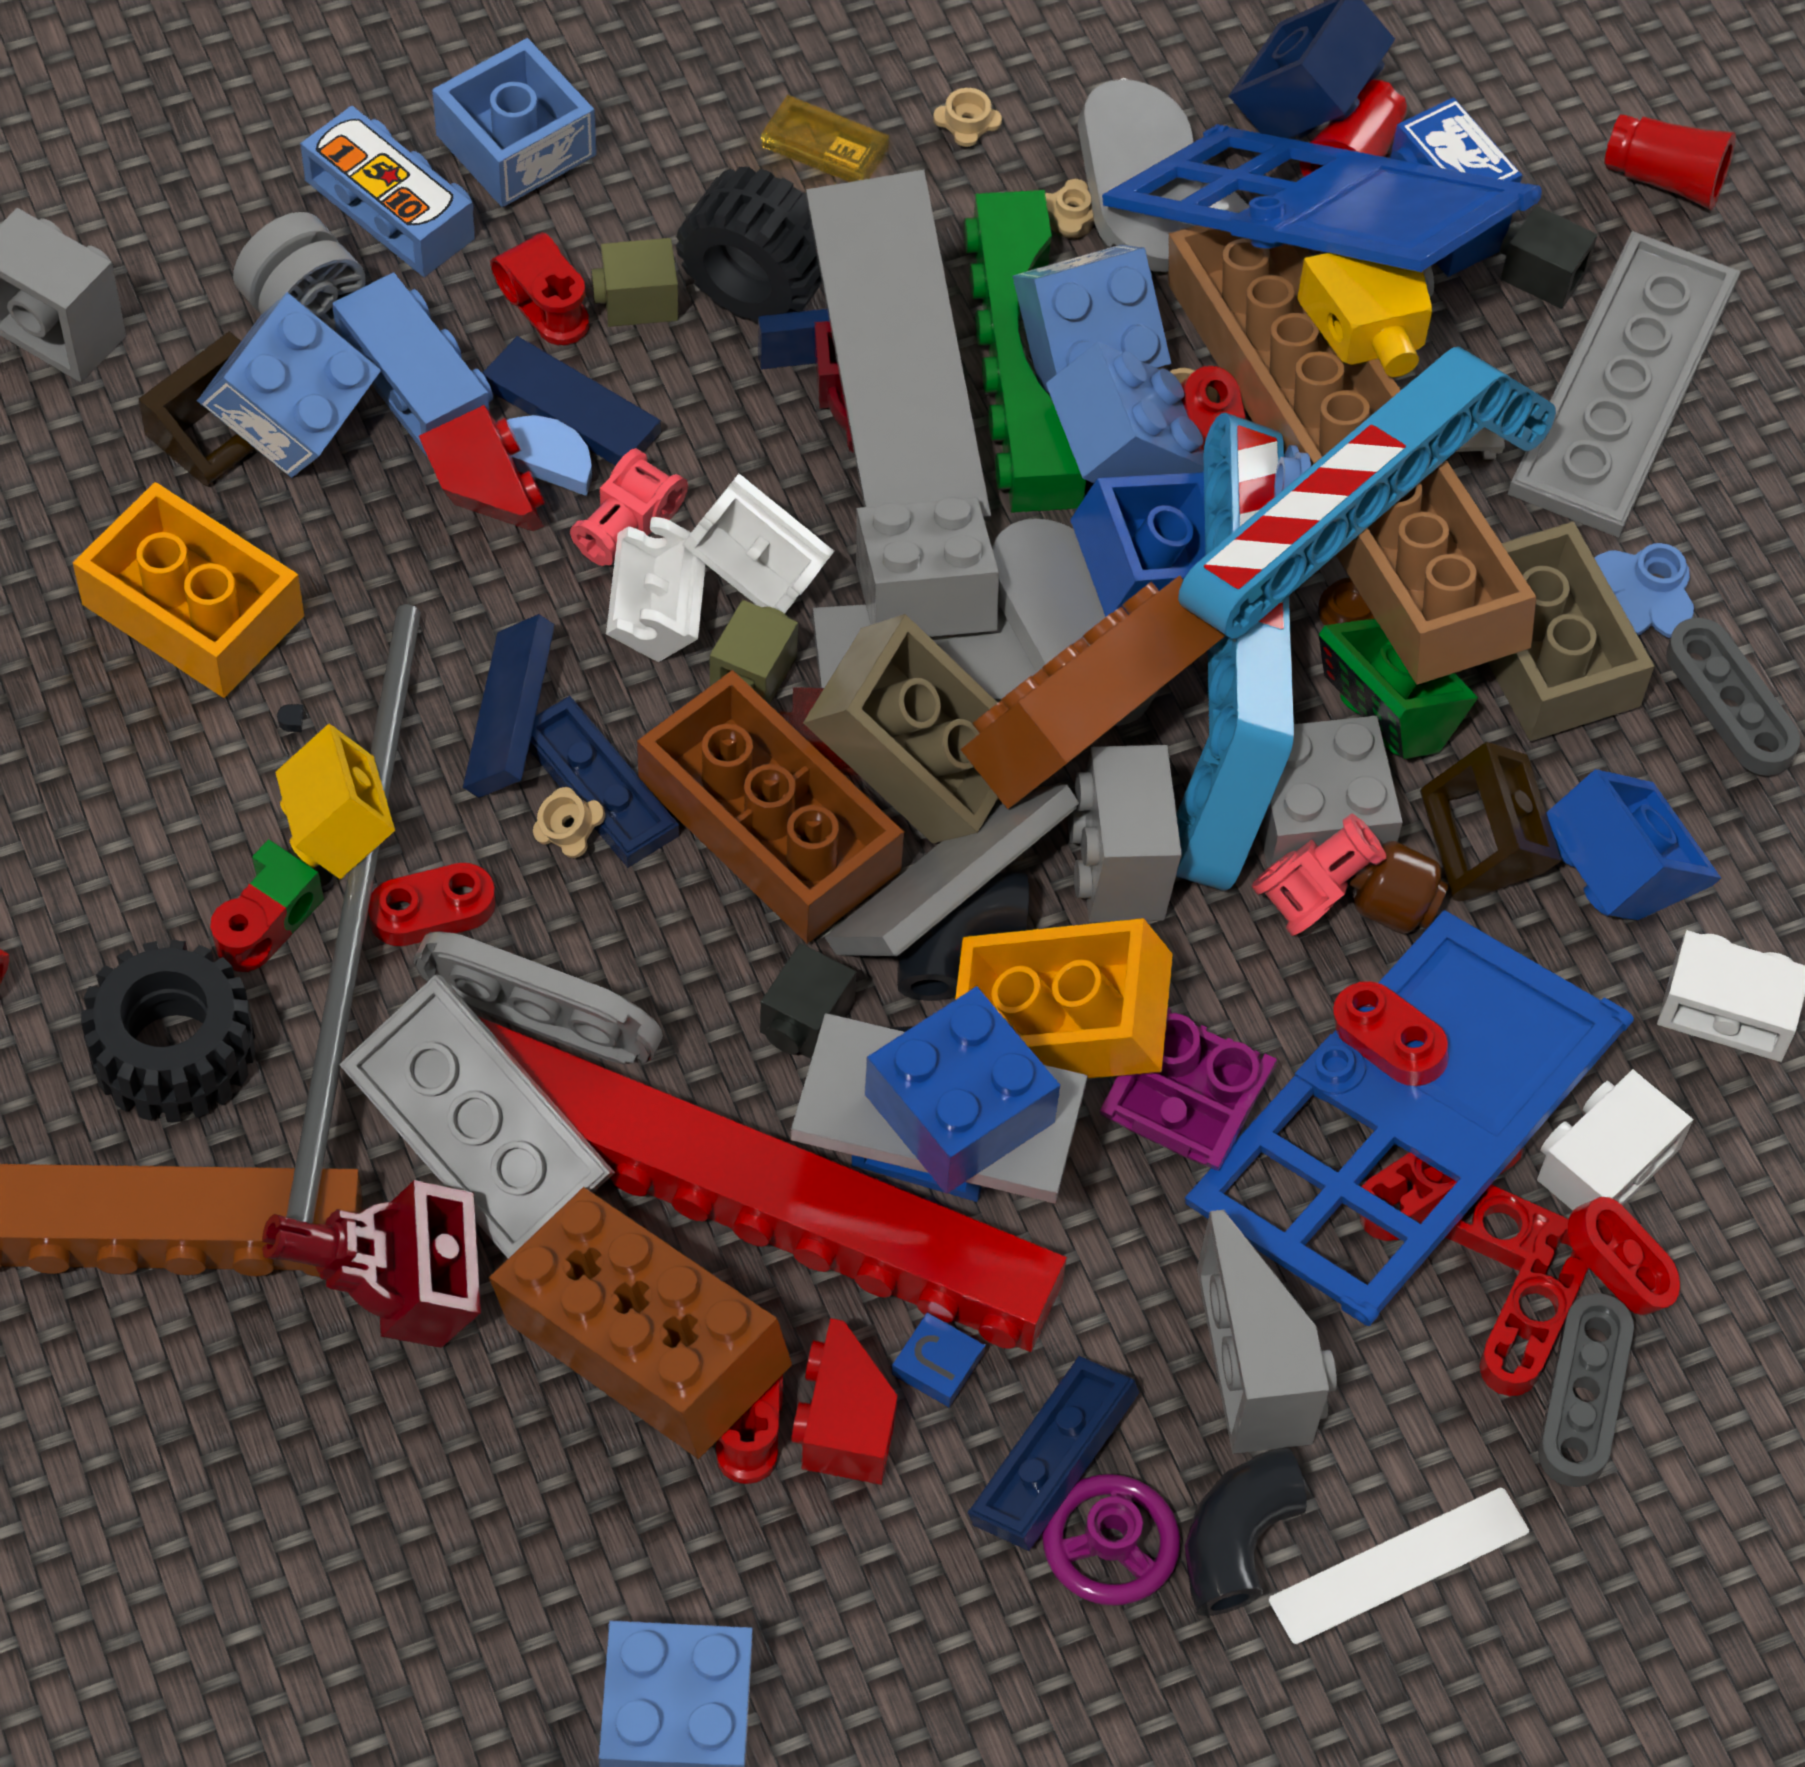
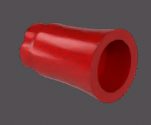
M1372 80L1358 94L1357 98L1360 100V103L1356 110L1343 121H1330L1324 130L1310 143L1376 156H1386L1389 147L1394 141L1397 124L1401 123L1406 116L1407 104L1404 96L1397 93L1390 83L1382 80ZM1300 161V168L1304 177L1324 166Z
M1620 114L1614 124L1607 145L1604 164L1610 170L1624 172L1626 178L1651 184L1678 194L1712 210L1717 203L1728 174L1735 146L1736 133L1671 124L1645 116L1639 120Z

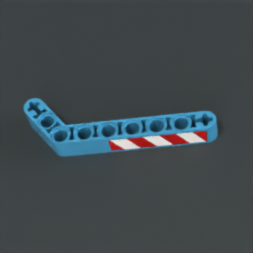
M1453 347L1197 562L1181 584L1178 595L1179 604L1229 638L1240 637L1484 427L1524 451L1536 448L1547 436L1553 425L1556 415L1554 404L1463 348Z
M1221 413L1211 425L1206 437L1203 453L1205 556L1274 498L1276 469L1279 459L1284 457L1283 436L1278 430L1229 413ZM1289 596L1246 633L1233 639L1225 636L1208 650L1209 737L1176 814L1181 847V859L1176 877L1222 891H1226L1233 886L1242 870L1286 766L1294 739Z

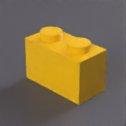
M330 723L275 772L282 796L280 806L287 816L292 834L290 838L291 847L299 858L311 867L321 865L341 879L395 831L374 756Z

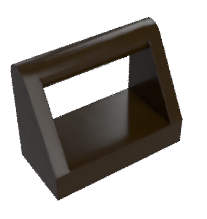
M230 331L138 399L145 435L204 486L210 485L255 450L240 435L235 434L208 456L204 457L184 432L210 412L197 400L241 342Z
M1484 742L1421 788L1420 794L1454 901H1466L1545 873L1562 861L1527 754ZM1479 790L1498 851L1470 869L1449 801Z

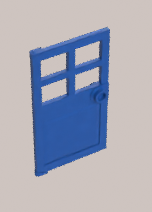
M1217 124L1203 132L1204 137L1102 194L1103 206L1231 232L1233 236L1251 239V244L1258 248H1275L1289 244L1422 272L1517 210L1525 211L1538 203L1542 190L1538 185L1522 184ZM1229 147L1262 153L1234 170L1202 164ZM1289 159L1324 165L1297 182L1262 176ZM1177 177L1208 183L1207 186L1181 201L1148 195ZM1237 190L1267 195L1252 199L1249 202V208L1240 213L1210 207Z
M1443 910L1379 981V984L1392 990L1443 1029L1448 1042V1064L1443 1074L1433 1082L1422 1086L1401 1084L1364 1058L1356 1049L1343 1042L1335 1030L1333 1034H1330L1296 1071L1295 1076L1235 1141L1220 1170L1217 1171L1211 1168L1185 1197L1186 1205L1206 1218H1209L1210 1211L1224 1210L1254 1249L1340 1303L1342 1311L1366 1326H1370L1377 1319L1382 1309L1613 1042L1634 1021L1632 1014L1605 997L1599 1000L1446 910ZM1362 1007L1357 1010L1362 1012H1368L1375 1008ZM1414 1040L1405 1045L1410 1048H1417L1424 1043ZM1312 1095L1330 1103L1374 1130L1339 1172H1336L1277 1135ZM1394 1144L1411 1152L1417 1158L1457 1182L1421 1224L1359 1186L1360 1182ZM1261 1152L1322 1190L1285 1232L1224 1194ZM1342 1203L1404 1242L1368 1285L1305 1246Z

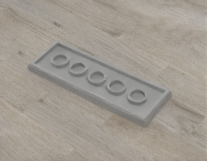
M925 170L806 189L807 205L864 507L880 506L886 503L908 504L940 501L950 497L960 499L977 497L984 522L990 521L991 513Z
M1632 231L1550 400L1556 408L1553 425L1547 436L1536 448L1525 452L1511 481L1508 495L1619 538L1734 291L1741 271Z

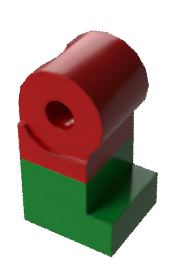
M269 839L252 856L256 877L242 891L238 898L225 901L216 908L211 917L210 929L219 959L224 958L229 962L236 972H249L264 965L324 901L319 873Z

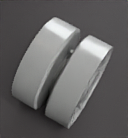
M295 212L281 216L261 228L240 252L233 273L236 288L261 315L288 292L332 330L335 329L332 303L365 287L366 281L365 272L361 265L338 242L336 237L318 217L307 212Z

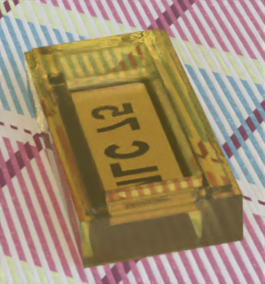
M787 95L761 133V147L845 181L853 182L871 177L889 149V135Z

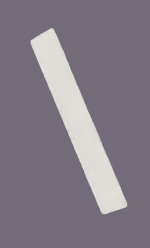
M1498 1488L1270 1596L1269 1603L1292 1643L1299 1644L1527 1535L1529 1528L1506 1490Z

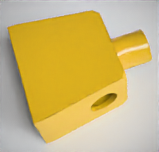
M1332 253L1304 258L1297 296L1298 301L1340 360L1353 365L1379 359L1385 373L1390 377H1400L1411 372L1419 362L1416 350L1425 345L1432 314L1431 300L1423 271L1417 272Z

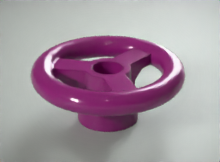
M1117 1474L1095 1475L1078 1481L1044 1529L1042 1537L1045 1557L1056 1578L1069 1591L1080 1598L1102 1605L1131 1604L1156 1592L1172 1574L1180 1552L1178 1524L1174 1513L1164 1498L1145 1483ZM1111 1495L1099 1500L1092 1506L1083 1535L1063 1540L1066 1521L1078 1505L1096 1496ZM1132 1500L1141 1505L1151 1515L1158 1528L1160 1545L1155 1562L1138 1548L1143 1528V1519L1139 1509L1131 1502ZM1113 1528L1120 1531L1124 1537L1120 1540L1112 1541L1105 1538L1101 1532L1105 1529ZM1096 1555L1108 1561L1118 1560L1137 1579L1123 1584L1100 1583L1084 1576L1071 1562Z

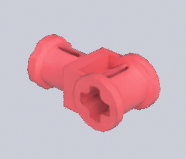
M635 448L628 451L616 464L610 478L600 487V506L587 520H578L571 527L570 535L572 541L590 561L600 566L612 565L615 561L618 532L629 526L645 532L648 536L652 532L650 530L652 517L670 520L679 510L688 490L687 479L678 474L667 475L648 463L647 455L639 449Z
M1353 813L1343 819L1344 827L1320 846H1317L1311 839L1297 851H1291L1273 863L1251 885L1258 895L1265 893L1287 919L1286 929L1292 936L1301 933L1314 924L1338 899L1345 895L1348 879L1369 863L1378 865L1386 859V853L1377 837L1364 821Z

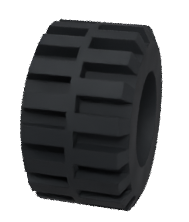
M738 167L736 171L730 168L723 171L719 177L715 178L678 229L676 238L679 242L676 245L678 256L684 260L681 265L686 274L695 280L694 284L702 293H706L713 299L712 302L720 308L724 307L731 311L734 316L743 320L748 318L755 324H758V317L802 312L822 284L806 192H801L794 187V183L783 177L782 179L775 177L770 171L759 169L756 172L750 167Z
M171 940L170 948L162 949L158 948L157 941L144 943V952L133 955L128 949L117 955L119 965L115 969L105 965L96 974L99 987L89 986L84 996L87 1010L81 1011V1025L93 1073H96L98 1085L104 1094L109 1095L112 1093L115 1105L125 1112L136 1105L139 1118L153 1121L156 1113H165L167 1122H181V1113L192 1110L195 1118L209 1113L207 1104L213 1100L222 1106L231 1099L230 1085L234 1084L242 1087L248 1077L246 1064L254 1062L256 1050L253 1039L255 1034L246 990L241 978L234 976L233 966L224 958L214 962L211 949L198 945L191 952L187 950L186 941ZM187 1016L203 1023L192 1037L177 1045L154 1047L136 1040L138 1034L147 1025L163 1017Z

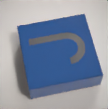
M927 1312L892 1364L891 1375L945 1406L950 1407L983 1357L985 1345Z

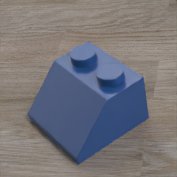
M1595 769L1546 812L1561 859L1577 869L1587 884L1584 887L1587 899L1603 915L1640 920L1713 886L1721 879L1718 872L1654 782Z

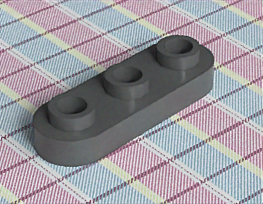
M1691 618L1679 623L1674 628L1666 649L1667 662L1736 759L1747 770L1759 775H1776L1788 769L1800 745L1799 731L1727 631L1718 623L1705 618ZM1689 654H1698L1702 656L1704 660L1693 659ZM1723 699L1732 700L1738 706H1729L1723 702ZM1757 746H1765L1769 748L1772 752L1764 751L1758 748Z
M1592 1293L1584 1295L1577 1299L1568 1311L1562 1327L1538 1447L1539 1461L1545 1473L1557 1483L1569 1487H1581L1594 1482L1603 1472L1611 1453L1633 1338L1634 1322L1628 1308L1621 1301L1607 1294ZM1589 1328L1598 1329L1605 1335L1606 1340L1602 1342L1593 1341L1586 1335L1585 1330ZM1585 1388L1593 1394L1595 1400L1590 1402L1582 1401L1575 1396L1573 1389ZM1573 1448L1581 1454L1583 1461L1577 1463L1570 1462L1563 1457L1561 1450Z

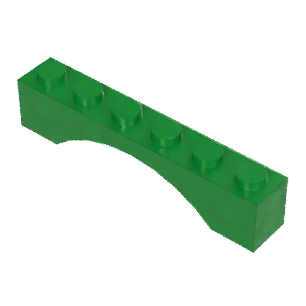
M1045 190L975 194L973 218H964L963 234L965 252L975 253L977 261L976 264H970L972 299H982L983 310L976 311L977 341L979 346L988 345L990 357H983L982 361L983 386L985 393L995 392L996 405L989 406L990 437L992 441L1001 440L1003 453H996L995 459L998 489H1008L1011 513L1078 509L1084 499L1086 480L1081 476L1052 398L1038 383L1025 358L1018 332L1021 310L1012 277L1016 274L1048 266L1051 229Z

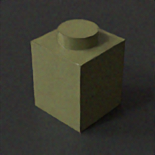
M671 238L601 244L602 268L591 269L594 304L605 303L608 327L678 321V283Z
M742 599L710 653V686L733 670L770 705L797 658L798 622L789 619L776 608L760 607Z

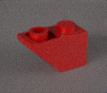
M482 405L418 436L443 491L454 505L530 531L544 527L536 510L537 507L545 504L544 498L531 472L527 471L520 475L511 455L520 452L521 449L506 418L496 422L486 406Z
M830 1318L825 1342L813 1340L805 1380L816 1382L812 1403L799 1402L791 1442L803 1444L801 1467L803 1470L882 1485L895 1426L898 1395L843 1320Z

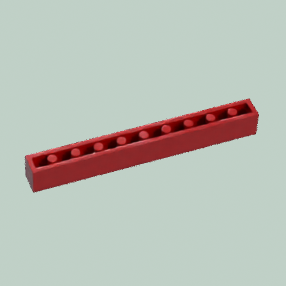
M478 1017L615 1173L610 1179L624 1192L634 1196L649 1194L671 1203L677 1212L691 1220H712L731 1228L740 1239L749 1244L760 1247L770 1244L793 1254L797 1261L812 1270L827 1272L830 1269L852 1278L859 1287L872 1295L879 1297L893 1295L915 1304L924 1315L928 1312L945 1323L956 1321L978 1330L979 1334L986 1341L998 1347L1011 1349L1016 1346L1032 1352L1062 1287L1067 1257Z

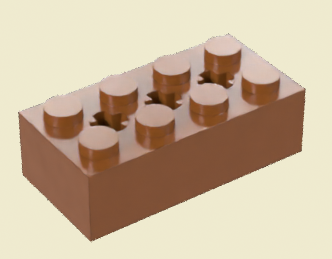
M1180 575L1160 591L1151 581L1115 612L1106 616L1078 641L1069 645L1044 665L1042 669L1033 676L1028 677L972 723L980 734L960 750L1007 809L1066 765L1226 636L1179 604V589L1183 582Z
M733 670L637 740L638 777L680 822L807 944L901 871L904 831Z
M585 1187L578 1191L489 1277L506 1321L510 1326L698 1460L792 1366L778 1319Z

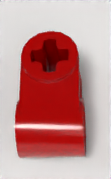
M541 232L490 260L492 274L501 292L511 304L518 307L544 340L555 345H569L578 342L586 335L589 329V314L582 304L585 297V282L582 276L564 258L558 246L548 234Z
M783 1375L716 1441L718 1467L726 1477L734 1482L743 1484L757 1483L768 1477L776 1466L778 1458L779 1411H782ZM749 1438L754 1439V1441L743 1442L740 1439Z

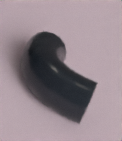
M1019 872L997 873L900 954L897 968L898 991L906 997L923 1001H937L955 996L963 937L1026 931L1029 907L1027 874Z
M1287 1447L1266 1452L1228 1470L1196 1506L1185 1544L1190 1593L1198 1615L1214 1616L1234 1611L1252 1603L1263 1594L1254 1563V1552L1258 1539L1269 1526L1283 1519L1304 1514L1307 1506L1301 1470L1295 1456Z

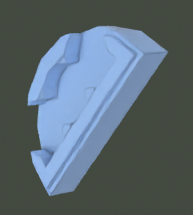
M536 415L507 420L521 449L520 452L511 455L519 472L525 473L530 471L533 477L587 496L592 480V464L588 446L576 430L557 419Z

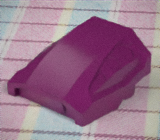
M1168 1007L1162 1072L1117 1076L1100 1109V1114L1187 1159L1219 1171L1232 1149L1256 1099L1271 1073L1276 1069L1277 1059L1267 1054L1260 1059V1052L1253 1051L1249 1046L1235 1042L1230 1038L1225 1040L1207 1031V1027L1203 1025L1200 1027L1196 1026L1190 1018L1176 1012L1172 1013L1171 1008Z

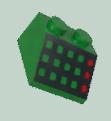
M1375 618L1325 625L1319 633L1324 676L1340 692V698L1348 708L1361 714L1363 717L1377 716L1384 746L1403 759L1440 753L1478 699L1455 673L1416 685Z

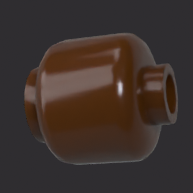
M1387 841L1381 845L1386 853V859L1378 865L1369 863L1348 880V885L1357 889L1354 900L1355 909L1362 916L1400 934H1408L1418 925L1426 929L1437 914L1448 888V884L1441 881V867L1437 861L1396 841Z

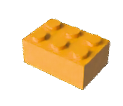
M154 482L72 562L83 606L222 698H225L304 617L299 576L296 572L157 482Z
M1144 918L963 937L955 1000L977 986L1043 1065L1087 1075V1078L1162 1072L1173 954Z

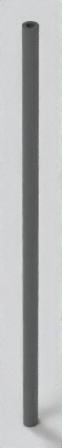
M409 604L400 605L396 610L370 752L374 756L387 802L421 616L420 610ZM380 845L348 873L286 1214L288 1218L312 1224L341 1066L339 1064L342 1062Z

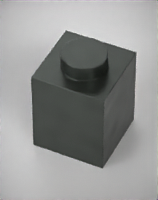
M1535 205L1523 224L1514 222L1510 226L1502 241L1499 253L1505 255L1506 259L1500 280L1563 309L1588 271L1598 234Z
M799 943L761 1000L760 1033L764 1034L768 1041L779 1050L788 1054L800 1053L812 1059L825 1013L845 1018L854 1005L856 971Z

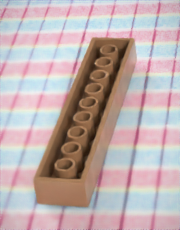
M1198 225L1169 233L1168 286L1218 366L1229 372L1237 381L1243 406L1252 421L1278 430L1282 434L1284 454L1289 445H1297L1299 452L1309 454L1312 466L1401 391L1394 379L1385 373L1379 359L1353 365L1342 362L1300 305L1297 296L1304 258L1312 256L1307 248L1289 244L1275 248H1258L1251 244V239L1233 236L1231 232ZM1447 460L1336 554L1416 685L1531 648L1536 595Z

